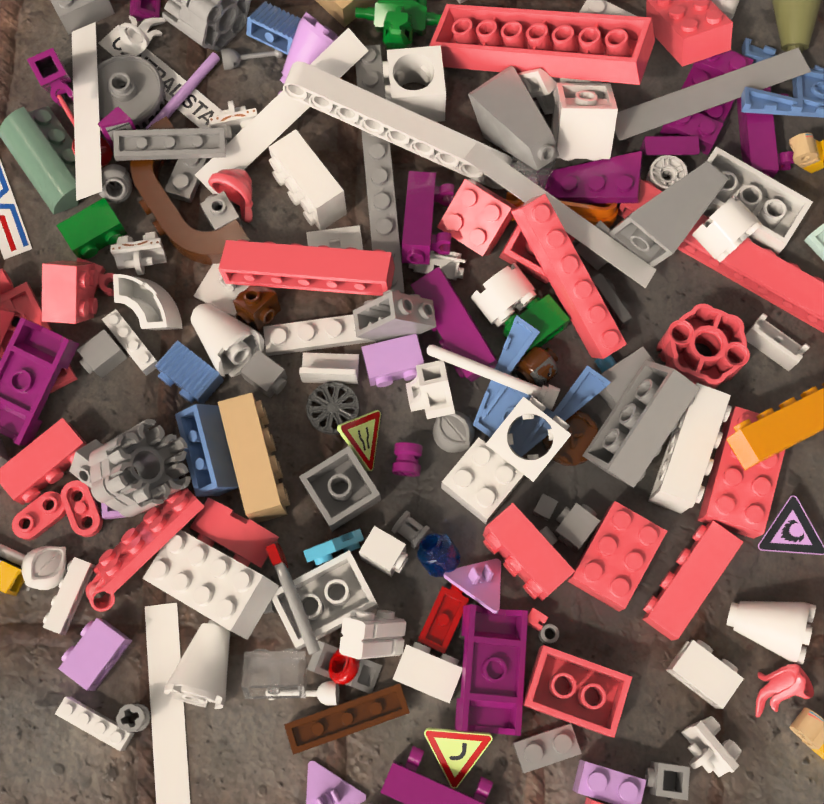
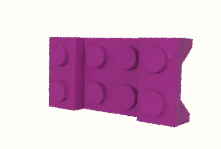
M732 50L700 60L693 64L681 89L751 65L754 60ZM734 100L665 124L660 131V135L667 136L678 133L682 136H699V147L704 154L708 155Z
M20 318L0 360L1 434L13 439L14 443L21 446H28L33 442L42 423V420L38 419L61 369H68L79 343L33 321Z
M470 604L463 606L461 636H464L465 640L461 696L457 698L455 730L521 736L528 622L527 610L499 609L498 613L494 614L485 607Z

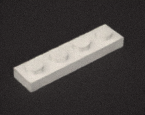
M353 314L263 327L267 356L376 342L375 340L356 337Z

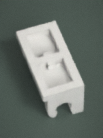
M762 313L745 334L746 340L784 369L790 371L803 358L802 355L810 346L806 343L801 346L767 322L765 319L768 316Z

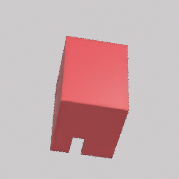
M532 608L528 613L527 625L540 631L548 617Z

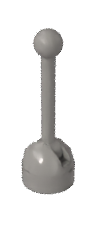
M232 48L221 49L224 70L236 68L241 60L270 56L281 58L284 56V53L276 49L274 51L242 55Z

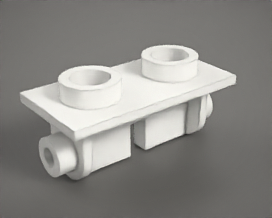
M431 251L430 265L409 263V268L414 269L413 272L428 274L434 270V265L440 266V269L446 274L447 278L457 280V278L462 279L464 274V268L460 267V262L466 263L467 260L461 259L462 253L450 251L448 255H440Z

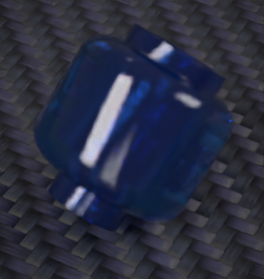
M433 533L425 536L417 550L418 560L433 577H444L445 572L454 571L460 563L459 550L451 538L443 533Z

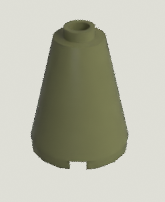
M772 0L781 49L787 52L799 48L800 52L803 53L804 50L809 48L822 0Z

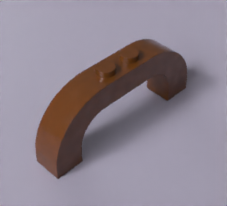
M166 116L146 130L175 128ZM168 159L131 160L132 179L142 197V200L138 201L147 216L152 213L156 219L152 224L159 235L163 236L166 234L175 249L182 255L202 264H220L226 240L237 241L242 239L251 242L236 219L215 231L203 232L191 228L183 220L159 183L160 170Z

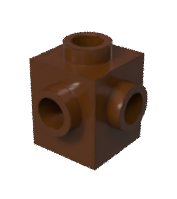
M249 286L246 290L239 293L233 301L237 312L236 318L257 331L270 323L274 316L281 311L276 292L268 287Z

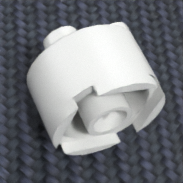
M734 195L710 216L705 224H702L692 236L720 263L757 230L762 223Z
M513 263L511 268L509 266L505 267L483 284L486 290L482 293L476 290L471 299L491 324L495 323L497 327H500L515 312V308L519 311L523 310L537 294L535 293L536 289L519 267Z

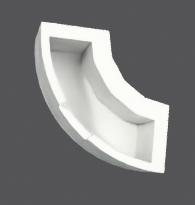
M113 274L114 302L125 304L133 309L139 318L141 329H182L178 307L169 293L160 285L140 277Z

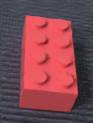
M735 406L731 409L730 415L722 427L721 432H723V436L716 450L698 521L706 524L715 521L728 531L755 539L765 533L785 450L744 470L726 439L736 432L733 427L747 419H750L752 423L758 421L756 416L759 413Z

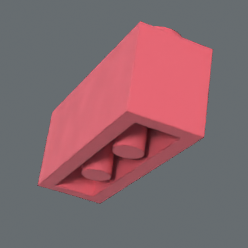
M61 418L0 468V484L14 501L22 505L31 503L40 496V491L48 484H54L63 477L64 471L72 464L75 452L87 445V443L69 422Z

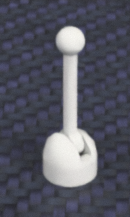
M326 681L317 690L277 691L275 688H269L266 691V697L269 700H275L277 697H318V700L327 706H337L339 704V684H336L334 681Z

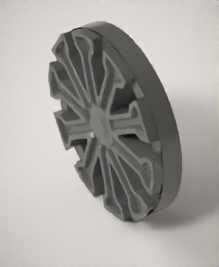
M331 382L323 383L313 390L308 397L306 411L308 419L315 429L324 434L338 435L340 434L338 430L332 429L333 421H336L337 425L343 423L341 417L347 420L357 418L360 406L358 398L351 388L343 383ZM329 388H334L332 397L328 392ZM342 389V390L346 391V392L338 399L340 390ZM320 392H323L326 400L322 399L317 395ZM348 398H353V402L344 403ZM312 402H317L322 406L312 407ZM354 409L355 411L354 414H350L345 410ZM314 413H321L317 418L312 417ZM327 419L326 426H320V423Z

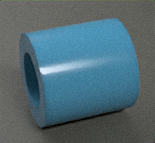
M612 355L604 359L598 358L595 360L602 373L617 364Z

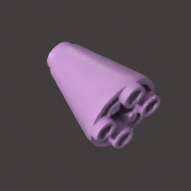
M307 12L299 21L281 72L283 74L280 79L282 83H285L294 62L300 61L310 65L338 38L335 32L327 26L320 24L318 20Z

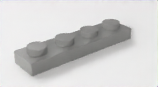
M224 128L113 131L114 158L116 161L226 157Z

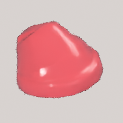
M223 169L213 173L208 180L209 185L217 193L224 191L231 202L240 206L241 218L245 222L250 223L253 217L252 180L247 171L243 169Z

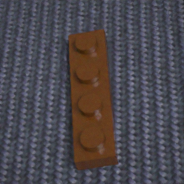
M399 683L284 724L294 755L409 714L410 711Z

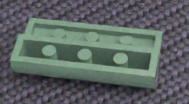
M49 106L27 112L25 107L13 111L4 119L0 126V138L53 215L78 206V201H76L75 155L72 150L73 140Z

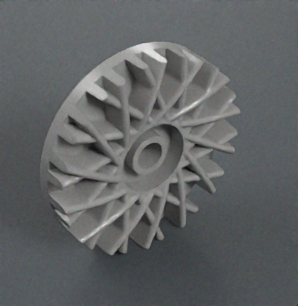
M118 55L100 63L97 66L100 121L116 107H119L132 119L134 125H139L140 128H143V123L149 125L148 119L152 115L154 118L157 116L156 113L161 111L160 104H165L164 99H166L165 85L157 68L148 60L135 55Z

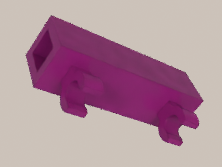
M53 48L27 59L40 86L50 93L55 103L62 107L57 95L62 96L63 94H68L74 101L73 91L67 85L72 80L59 55Z
M771 87L762 90L771 92ZM741 97L737 98L742 161L772 179L778 170H790V164L794 163V152L787 151L777 154L773 114L741 112Z
M409 171L402 239V263L430 265L431 251H436L441 255L450 254L451 233L441 232L437 235H432L434 202L449 206L453 200L454 185L447 183L435 186V172Z
M413 746L405 766L393 761L380 792L404 804H487L485 802L493 782L481 776L473 797L417 772L424 750Z

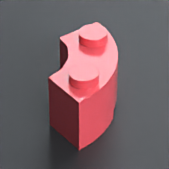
M207 498L204 503L205 507L198 513L190 526V529L199 533L197 539L213 547L214 543L235 554L233 559L247 567L252 563L261 568L268 557L265 547L276 542L279 537L254 521L247 520L234 513L232 509Z

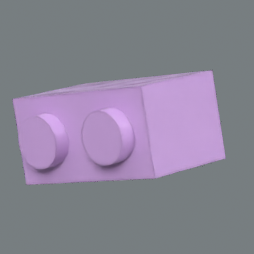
M417 334L361 347L370 386L386 387L391 385L394 380L402 378L405 381L414 380L417 376L416 365L424 364Z
M99 618L86 624L80 634L82 638L76 646H71L64 653L61 659L63 663L58 668L88 691H95L132 642L130 638L106 620Z
M580 760L573 791L611 804H641L646 780Z

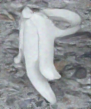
M129 15L131 23H122L118 29L122 52L135 56L141 55L154 37L162 36V32L159 30H152L149 33L148 31L153 26L164 24L166 22L164 18H147L137 27L136 18Z

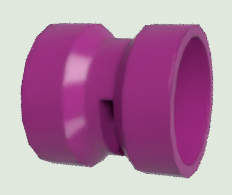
M409 442L395 443L394 454L397 458L393 463L392 473L406 477L420 476L421 465L418 459L422 456L423 446Z

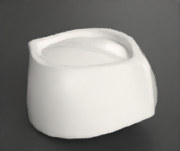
M42 546L28 552L21 563V572L25 584L39 590H49L58 586L67 571L66 547Z

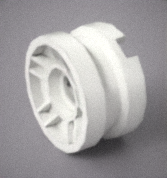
M660 156L651 164L646 181H650L657 189L664 191L688 174L687 167L676 156ZM669 176L670 179L665 180L663 177Z

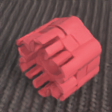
M698 304L679 320L674 321L656 347V351H661L658 356L663 362H666L664 366L676 369L694 384L699 383L716 389L727 380L730 381L750 358L743 321L736 315L715 309L708 304ZM695 343L707 346L712 356L707 357L700 354L696 349Z

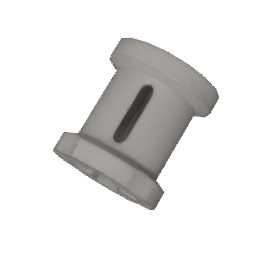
M405 511L395 523L391 532L394 534L399 533L411 542V547L415 549L429 532L430 527L427 525L423 527L410 517L411 513L409 511Z
M142 704L124 705L116 716L118 727L129 733L144 730L149 725L151 719L150 711ZM132 713L139 714V718L135 720V723H129L128 718L133 716Z

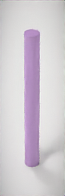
M212 52L149 123L146 129L166 116L168 119L220 61V57L216 53Z

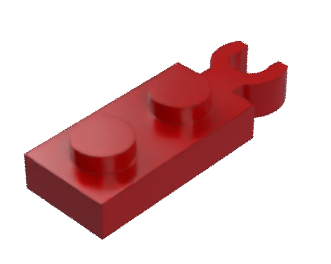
M452 583L451 589L442 586L417 642L445 654L463 614V606L467 605L469 598L462 595L463 591Z

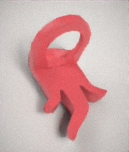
M791 663L768 675L758 672V678L768 683L758 692L755 716H761L765 703L770 697H772L770 699L771 708L778 712L780 702L794 695L803 699H810L814 696L812 683L800 665Z

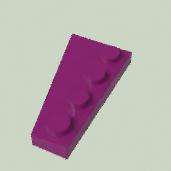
M642 151L611 157L610 159H602L531 175V181L560 201L574 203H638L643 154Z

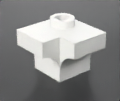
M439 360L416 365V378L406 383L411 412L425 409L427 419L454 414L455 410L444 361Z

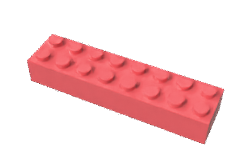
M446 4L429 46L441 45L443 67L502 72L509 66H513L518 74L541 68L551 77L640 85L655 43L652 17Z

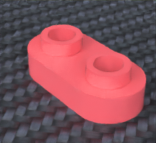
M78 480L67 483L61 491V501L73 531L83 537L96 535L103 526V518L97 502L91 493V488ZM82 492V499L75 501V495ZM88 518H92V525L86 528L84 525L85 521Z
M54 491L45 492L20 511L12 522L14 534L24 540H34L66 515L61 501V494ZM54 501V507L51 510H47V503ZM29 519L30 526L27 529H23L24 521Z

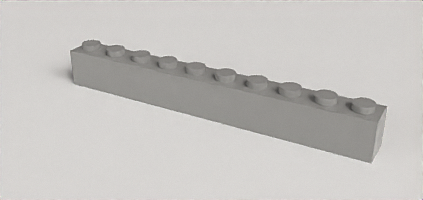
M380 45L365 46L369 51L355 63L357 86L385 99ZM361 130L372 251L380 249L392 252L395 270L391 290H399L400 293L404 294L390 142Z

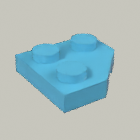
M359 528L308 548L303 552L307 563L314 560L315 565H319L332 560L333 552L343 549L345 553L349 550L353 551L360 548L359 542L364 540Z

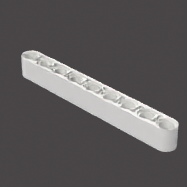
M297 61L292 64L283 86L284 93L290 98L491 188L504 189L464 160L465 156L478 141L305 62ZM478 142L513 167L514 161L509 155Z

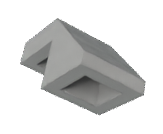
M318 640L321 650L312 654L307 670L330 678L328 672L329 662L339 648ZM360 659L357 675L346 685L371 694L382 665L368 659Z

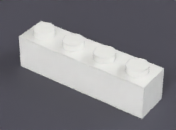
M116 309L102 319L146 376L156 369L157 360Z
M76 557L68 563L67 574L60 581L59 592L52 599V607L50 612L44 617L43 628L66 635L92 576V569L96 565Z
M64 697L55 715L119 751L126 750L135 734L134 732L129 733L121 730L116 722L72 697Z

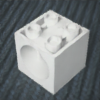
M441 45L387 50V61H382L386 100L432 121H445L446 88ZM416 82L426 87L420 90H407L401 86Z
M556 83L551 132L553 133L559 153L557 158L567 161L574 159H589L592 161L610 159L618 112L611 84Z
M532 396L529 401L525 397L520 400L486 445L534 482L571 434L567 431L570 426L557 415L553 419L544 413L546 407ZM534 415L546 420L551 429H548L549 441L553 440L552 446L542 457H539L538 454L527 455V459L516 454L511 447L514 443L513 433L509 434L513 423L523 417V420L534 419Z

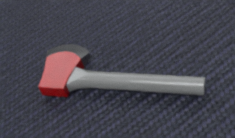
M273 542L265 548L272 565L275 567L309 655L314 654L321 649L290 575L284 552L279 542Z

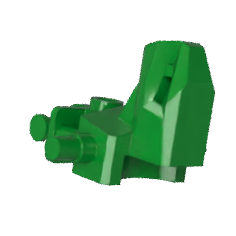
M378 0L375 3V7H356L355 18L374 21L375 30L383 33L382 41L386 50L412 48L414 32L417 36H424L427 25H438L442 14L427 12V0Z

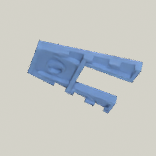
M745 38L742 44V55L753 59L752 64L776 56V49L766 45L763 49L751 45L752 40L749 38ZM815 65L813 69L810 68L811 72L793 78V97L745 86L741 94V112L824 118V68Z
M516 315L495 369L510 375L540 334V331ZM587 365L554 412L546 408L544 413L551 419L557 415L563 421H566L611 382ZM491 380L473 426L491 438L520 400L525 397L529 401L531 396ZM535 415L534 419L523 420V417L516 420L509 434L513 433L514 445H511L514 452L522 457L548 435V429H551L548 422Z

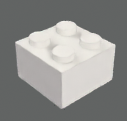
M478 437L444 478L441 489L483 523L487 524L522 481L524 474Z

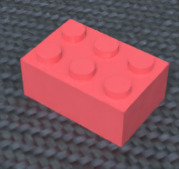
M646 0V17H652L654 36L682 67L731 50L733 21L711 0Z
M614 501L608 507L574 568L575 572L569 577L567 582L618 612L624 610L665 537L667 530Z
M514 503L508 506L485 527L483 533L485 538L483 541L484 545L494 555L497 552L505 560L503 566L513 577L518 574L525 582L523 588L534 600L538 597L543 601L575 572Z
M543 645L539 648L523 698V706L607 737L615 738L632 676Z

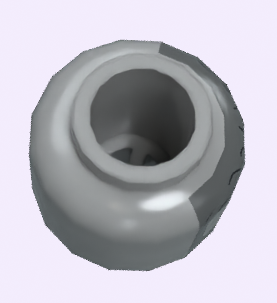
M117 164L107 165L102 168V192H99V195L110 203L124 202L132 193L133 179L130 172L125 167Z

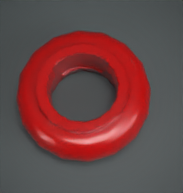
M338 649L329 662L328 672L330 678L336 684L341 685L351 682L358 673L360 659L342 655Z

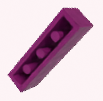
M440 267L435 268L411 284L415 292L414 294L420 295L421 298L433 300L436 327L432 330L433 332L438 330L443 338L439 341L442 348L491 368L496 367L498 363L496 356ZM453 365L461 378L466 377L473 382L481 377L478 374Z

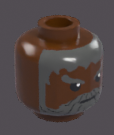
M535 346L524 354L519 361L516 374L519 379L542 387V385H545L557 375L558 366L556 362L558 357L550 348L543 349Z

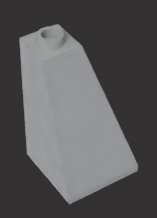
M509 66L468 94L482 135L486 140L537 171L559 157L553 133L513 66Z
M706 161L632 212L612 228L608 235L654 267L674 254L728 181V178L722 174L717 166Z

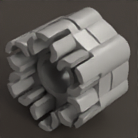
M168 0L164 9L171 13V15L163 12L162 16L203 48L220 52L244 28L251 0Z
M153 419L142 421L96 448L89 455L92 483L91 493L97 501L105 503L108 507L119 511L125 517H134L164 503V500L169 495L186 488L191 480V476H186L179 480L180 476L189 472L185 464L179 463L186 458L187 452L184 449L188 447L182 437L176 439V435L173 434L164 437L165 432L160 425L149 430L148 428L156 423Z

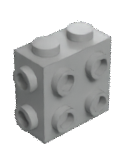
M399 290L385 291L383 296L367 300L363 306L353 310L355 332L358 338L383 342L412 334L419 335L436 327L433 300L421 298L418 294H403Z

